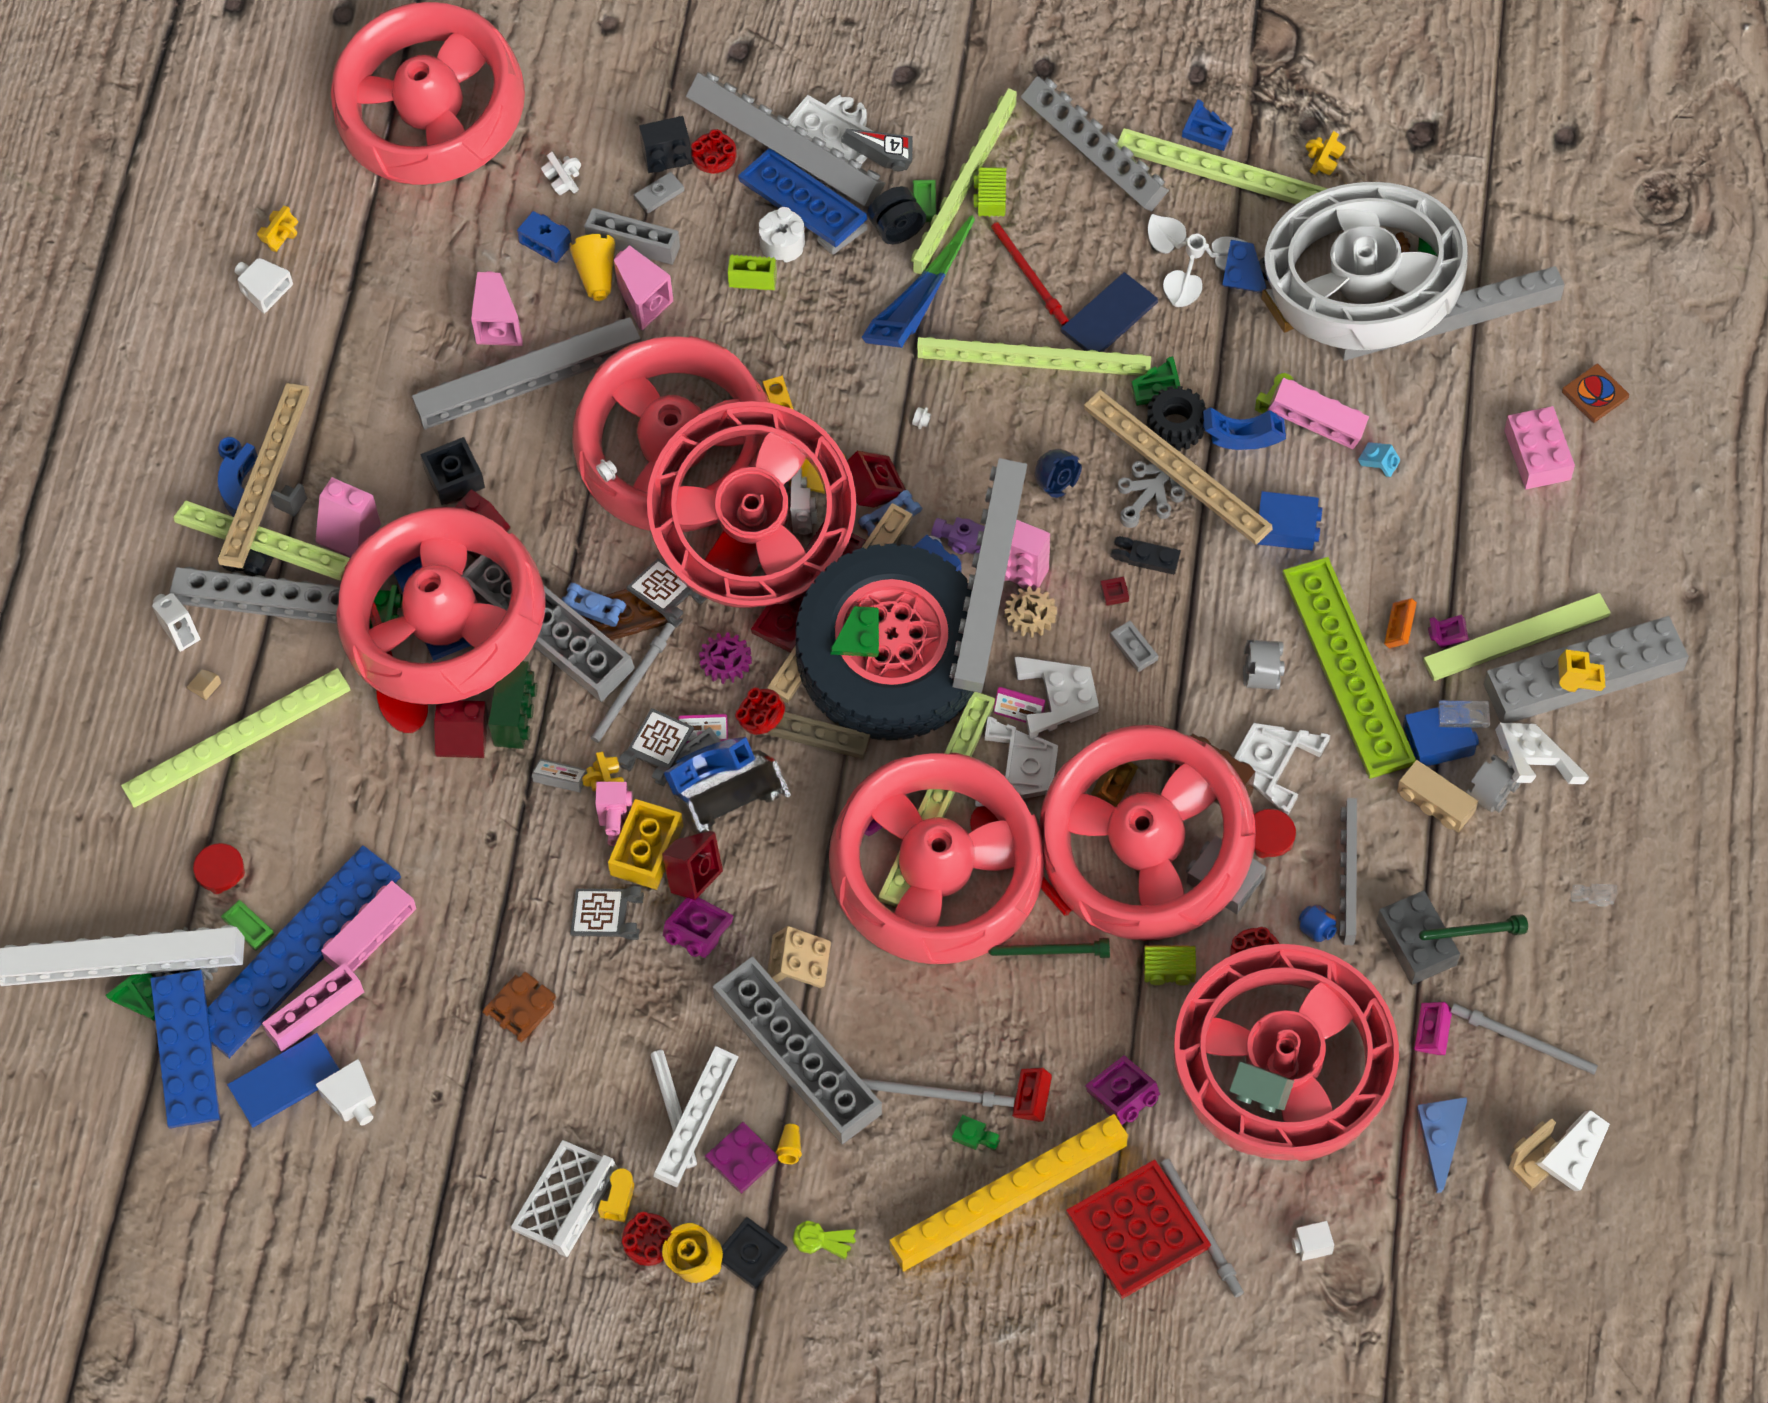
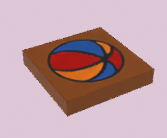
M1598 363L1562 389V393L1593 423L1626 401L1630 395Z

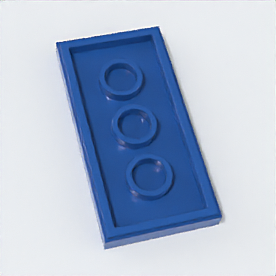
M318 1033L227 1085L250 1125L254 1128L318 1091L316 1084L340 1069Z

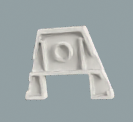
M1014 657L1018 680L1043 678L1050 712L1026 715L1029 738H1034L1038 736L1039 732L1047 729L1049 731L1057 729V725L1070 721L1072 723L1098 712L1099 704L1090 667Z
M988 717L985 741L1010 743L1006 779L1013 785L1022 799L1046 795L1055 776L1058 745L1037 736L1029 738V735L1016 730V727L1009 724L1006 726L997 722V719ZM978 801L975 802V806H984Z
M1253 723L1234 758L1251 765L1253 770L1256 771L1253 787L1276 808L1289 815L1298 798V794L1276 784L1296 747L1320 757L1330 740V735L1321 733V735L1309 734V731L1304 730L1299 732L1288 731L1284 727Z
M1500 723L1495 729L1502 750L1508 753L1509 759L1507 764L1509 768L1513 767L1514 769L1512 777L1515 783H1532L1535 779L1536 774L1529 764L1555 765L1568 784H1585L1589 776L1536 724Z

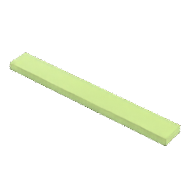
M185 501L174 515L175 523L224 540L234 519L232 516L189 501ZM260 526L250 547L252 550L342 581L345 566L350 559L349 557Z
M1598 593L1426 656L1423 662L1433 681L1607 618L1611 612L1601 594Z

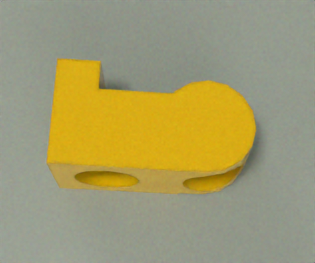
M783 375L762 381L763 391H765L770 403L793 409Z
M620 1168L611 1174V1190L608 1201L600 1200L598 1212L600 1218L625 1223L634 1191L632 1174L628 1170Z

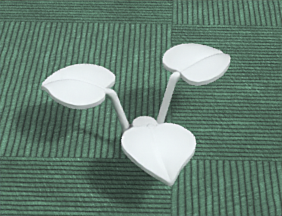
M1152 214L1148 224V237L1154 249L1166 254L1170 253L1174 247L1180 249L1186 246V253L1190 257L1186 273L1175 270L1169 273L1164 280V293L1175 307L1188 306L1197 300L1201 294V278L1196 275H1190L1195 258H1200L1204 254V250H1206L1210 257H1215L1216 266L1225 271L1230 241L1246 242L1235 237H1220L1213 241L1211 251L1209 244H1206V240L1202 235L1192 234L1189 238H1186L1185 226L1174 218Z

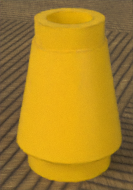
M786 1124L784 1126L776 1150L778 1160L781 1163L795 1164L802 1156L799 1126L795 1124Z

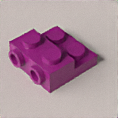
M699 897L696 900L686 898L665 921L662 936L665 937L669 944H679L686 948L691 956L697 957L700 955L706 958L718 945L719 937L732 923L734 915Z
M1125 1055L1085 1085L1087 1092L1103 1105L1108 1115L1115 1114L1121 1125L1126 1121L1130 1123L1136 1120L1139 1111L1145 1106L1152 1107L1155 1105L1160 1095L1156 1081Z

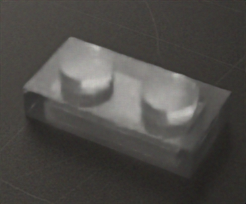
M1439 701L1438 703L1439 727L1489 728L1490 726L1489 701Z

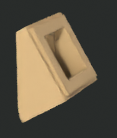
M202 669L187 686V689L207 700L221 684V680L217 674Z

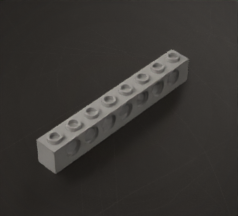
M1037 76L1022 94L1021 98L1140 205L1153 211L1169 191L1163 185L1165 181L1156 173L1154 175L1148 172L1150 167L1139 159L1137 162L1132 158L1134 153L1126 146L1121 148L1117 144L1119 140L1110 132L1105 134L1101 130L1103 125L1096 119L1092 118L1090 120L1086 117L1088 112L1078 104L1075 107L1071 103L1073 99L1064 91L1059 93L1055 89L1057 87L1056 83L1048 77L1044 80ZM1053 96L1052 102L1047 105L1048 99ZM1068 110L1067 116L1062 118L1064 111ZM1083 123V129L1078 132L1079 125ZM1099 137L1098 143L1093 146L1094 139ZM1114 151L1113 158L1108 160L1110 152ZM1130 165L1129 171L1124 174V168ZM1145 178V184L1140 188L1139 183Z
M176 567L170 593H173L182 605L337 624L336 612L338 605L335 604L339 602L340 587L333 584L318 585L309 581L293 582L285 578L277 580L260 575L252 577L244 576L240 573L228 574L220 573L217 570L203 571L193 567Z

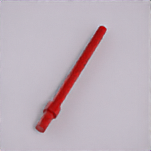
M995 222L991 226L992 230L1046 303L1045 307L1048 312L1056 317L1061 326H1064L1069 319L1061 310V304L1056 298L1053 299L999 222Z

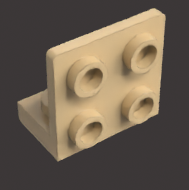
M787 926L773 934L767 973L776 983L789 977L822 988L825 986L831 942Z
M1550 1119L1547 1123L1544 1121L1540 1122L1533 1129L1532 1132L1534 1134L1528 1139L1525 1137L1520 1139L1513 1147L1515 1151L1510 1156L1512 1160L1509 1169L1530 1191L1549 1175L1547 1171L1535 1163L1541 1157H1544L1550 1151V1147L1556 1142L1551 1137L1556 1123L1553 1119Z

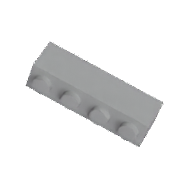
M592 208L585 223L586 235L600 234L601 238L606 239L607 235H610L614 238L616 250L624 251L630 245L646 258L673 265L680 249L679 231L595 208Z

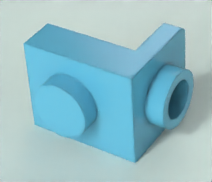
M1368 442L1358 461L1361 466L1381 468L1386 477H1391L1398 467L1400 458L1392 444Z

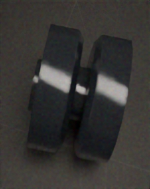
M903 186L884 191L875 198L867 210L869 220L886 244L894 245L909 240L923 228L926 222V214L922 207L916 202L912 192Z

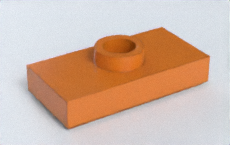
M1412 598L1395 602L1392 605L1384 645L1388 648L1408 644L1417 604Z

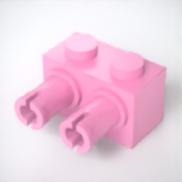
M597 782L595 805L600 826H606L605 832L608 835V845L610 846L616 845L633 804L632 791H628L627 782Z

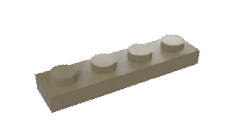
M784 712L779 724L769 731L771 736L863 760L871 739L870 734Z

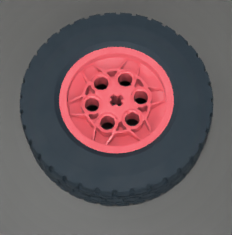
M880 544L868 546L867 549L863 547L854 550L852 554H845L838 558L837 562H832L825 568V572L822 571L816 577L802 600L797 616L796 662L803 686L820 711L826 713V717L835 724L838 722L841 727L870 734L871 739L882 740V738H886L887 741L898 740V738L906 740L914 738L915 735L920 737L928 734L930 730L933 729L935 731L944 726L945 722H950L958 715V712L960 713L974 692L952 687L954 678H949L952 663L957 664L958 656L954 655L956 642L962 641L963 634L958 633L961 618L966 619L967 612L963 611L965 597H971L972 592L971 589H967L968 579L960 570L956 571L957 568L949 561H943V557L933 552L930 554L928 550L919 547L915 549L913 546L901 544V546L896 544L880 546ZM854 606L879 608V616L883 620L879 622L878 656L883 655L887 657V660L880 662L875 659L876 657L830 654L831 648ZM904 614L907 618L899 620L896 618V615ZM917 632L920 633L922 636L920 638L915 639L912 638L910 634ZM891 635L895 636V638L893 637L892 640L887 639V637L890 638ZM908 653L912 657L910 659H902L900 655Z

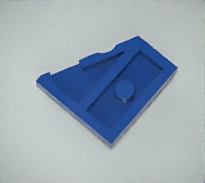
M1197 99L1182 131V137L1224 151L1232 135V128L1226 122L1221 121L1214 111L1209 112L1203 106L1204 103Z
M1230 241L1222 286L1259 293L1267 289L1254 243Z

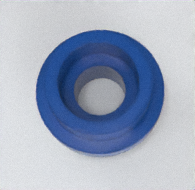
M233 437L222 439L218 446L219 455L223 459L225 457L234 459L237 451L242 449L240 442Z

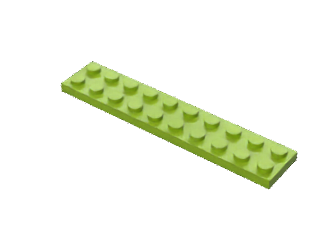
M1329 557L1284 569L1282 575L1368 778H1375L1411 767L1416 761Z

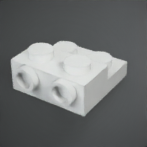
M800 468L791 478L790 509L793 533L806 535L812 533V524H817L816 498L811 497V490L807 488V477H802V469Z

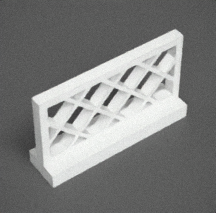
M562 1140L513 1222L511 1229L557 1250L560 1255L568 1257L608 1189L611 1174L618 1169L613 1158L606 1155L601 1157ZM566 1149L575 1154L576 1160L562 1164L561 1157ZM591 1160L598 1163L593 1171L584 1174L581 1164ZM578 1165L580 1175L567 1180L564 1170ZM561 1172L563 1181L549 1186V1177L552 1174ZM582 1181L584 1185L582 1191L571 1196L569 1185ZM565 1187L568 1197L554 1202L551 1192ZM548 1193L550 1203L536 1208V1199ZM570 1203L571 1210L569 1213L558 1218L556 1207ZM552 1209L555 1219L541 1224L538 1214ZM535 1215L536 1226L528 1229L521 1227L525 1218ZM557 1226L558 1232L553 1240L544 1237L543 1229Z

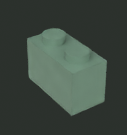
M1239 1062L1230 1092L1237 1094V1100L1251 1104L1252 1100L1261 1103V1109L1275 1113L1276 1109L1285 1110L1294 1080L1245 1062Z

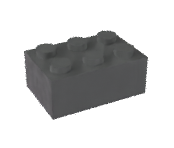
M1424 890L1379 909L1376 922L1411 985L1457 966L1460 952L1452 938L1424 941L1419 938V933L1422 930L1446 928Z

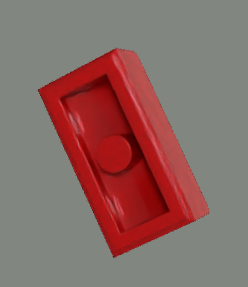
M1044 1068L1021 1069L1012 1114L1014 1118L1036 1122L1044 1121L1052 1075Z

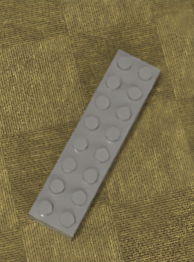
M481 555L462 576L468 580L476 599L480 603L498 606L507 611L512 591L510 578L497 563ZM544 586V620L533 646L602 702L635 669L631 656Z
M1666 616L1487 670L1484 687L1500 722L1512 723L1683 671L1689 656L1670 617ZM1566 649L1588 652L1590 663L1604 665L1606 687L1602 691L1578 688L1575 692H1570L1563 689L1559 684L1558 658Z
M753 956L713 985L716 1001L842 1145L882 1115V1102Z

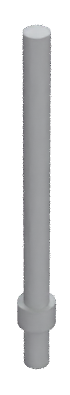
M666 623L660 634L654 637L650 643V649L592 734L591 739L593 741L600 742L657 654L662 653L667 645V639L675 629L672 624Z
M1455 1003L1450 1013L1469 1020V1024L1476 1027L1479 1025L1593 1075L1596 1072L1598 1065L1485 1017L1483 1012L1476 1009L1471 1011Z
M861 1079L870 1090L982 1103V1106L993 1107V1105L1014 1107L1015 1097L995 1095V1092L991 1091L978 1093Z
M1170 1159L1163 1160L1160 1164L1172 1186L1211 1243L1208 1250L1219 1268L1217 1272L1222 1281L1227 1282L1235 1298L1241 1296L1244 1291L1235 1277L1236 1271L1232 1264L1227 1263Z

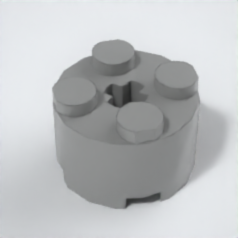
M1247 640L1244 654L1247 655L1245 666L1243 665L1244 686L1246 688L1279 690L1280 676L1284 675L1285 668L1284 661H1280V656L1283 655V642Z
M1492 755V763L1485 762L1471 781L1475 784L1473 790L1468 789L1466 793L1478 800V804L1488 811L1493 812L1496 810L1500 813L1508 802L1505 798L1510 791L1514 793L1521 783H1515L1513 780V767L1509 768L1507 762L1496 755Z

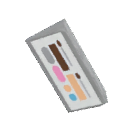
M540 759L533 770L532 778L533 782L581 792L583 786L582 777L587 774L586 769Z

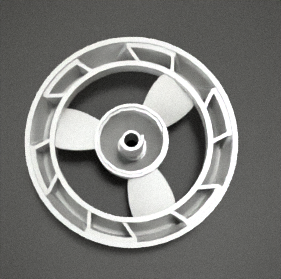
M1360 182L1340 185L1323 190L1302 200L1287 211L1277 222L1265 248L1266 275L1272 287L1277 306L1284 319L1298 332L1308 338L1333 347L1352 350H1374L1397 346L1431 330L1455 306L1464 285L1468 260L1467 240L1464 230L1456 216L1443 203L1417 189L1384 182ZM1380 226L1397 228L1420 237L1433 248L1437 256L1422 252L1401 253L1400 244L1395 236ZM1343 230L1344 232L1337 237L1331 247V273L1304 283L1295 270V264L1300 255L1307 247L1320 238ZM1395 287L1407 293L1398 298L1380 302L1388 297ZM1340 289L1347 299L1358 304L1339 302L1328 297Z

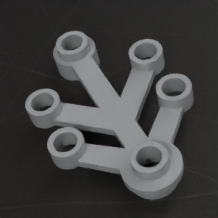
M1141 461L1135 462L1132 466V474L1137 478H1141L1145 474H1160L1155 479L1131 481L1129 478H1121L1119 480L1118 490L1122 494L1145 490L1132 506H1128L1121 511L1120 521L1122 525L1127 528L1137 526L1140 519V511L1154 495H1156L1157 516L1161 519L1168 518L1171 514V506L1166 501L1165 482L1170 479L1172 487L1170 498L1177 503L1184 500V488L1154 464L1146 465ZM1136 468H1142L1143 470H1142V471H1136L1135 469H1136ZM1127 484L1129 485V487L1124 488L1121 485ZM1179 492V493H1181L1182 495H1181V496H1175L1174 493ZM1160 509H1166L1167 512L1163 513ZM1129 513H1130V514H1134V516H1131V517H1130V516H1127L1126 514H1129Z

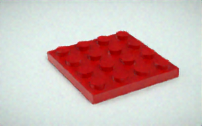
M1155 1159L1066 1210L1070 1221L1121 1300L1200 1255L1211 1246L1202 1229Z

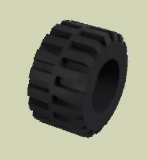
M1173 386L1167 387V391L1163 389L1158 391V395L1155 394L1152 397V401L1149 402L1146 425L1176 450L1181 451L1183 447L1185 450L1190 449L1191 444L1195 446L1198 443V439H1202L1205 431L1203 425V411L1206 410L1205 402L1203 399L1200 400V395L1197 392L1193 394L1192 389L1187 388V390H1183V386H1178L1177 389H1173ZM1178 414L1186 417L1188 420L1174 423L1165 417Z

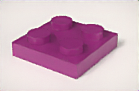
M744 1122L738 1125L705 1155L706 1160L740 1194L778 1161V1155Z

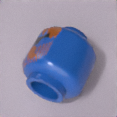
M1321 905L1308 906L1299 916V927L1313 941L1322 942L1325 939L1330 940L1335 935L1337 920L1331 912Z

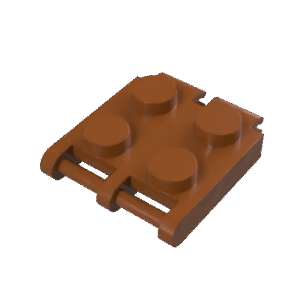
M524 972L520 977L515 974L484 1008L482 1013L486 1016L490 1015L500 1023L499 1026L502 1029L507 1028L522 1043L553 1010V1001L556 999V994L544 985L535 990L539 986V981L527 972ZM496 1010L498 1013H500V1014H501L503 1017H505V1018L502 1019L501 1017H499V1016H498L496 1013H494L493 1011ZM513 1023L516 1027H518V1028H519L520 1030H522V1031L519 1032V1031L516 1030L514 1027H512L510 1024Z

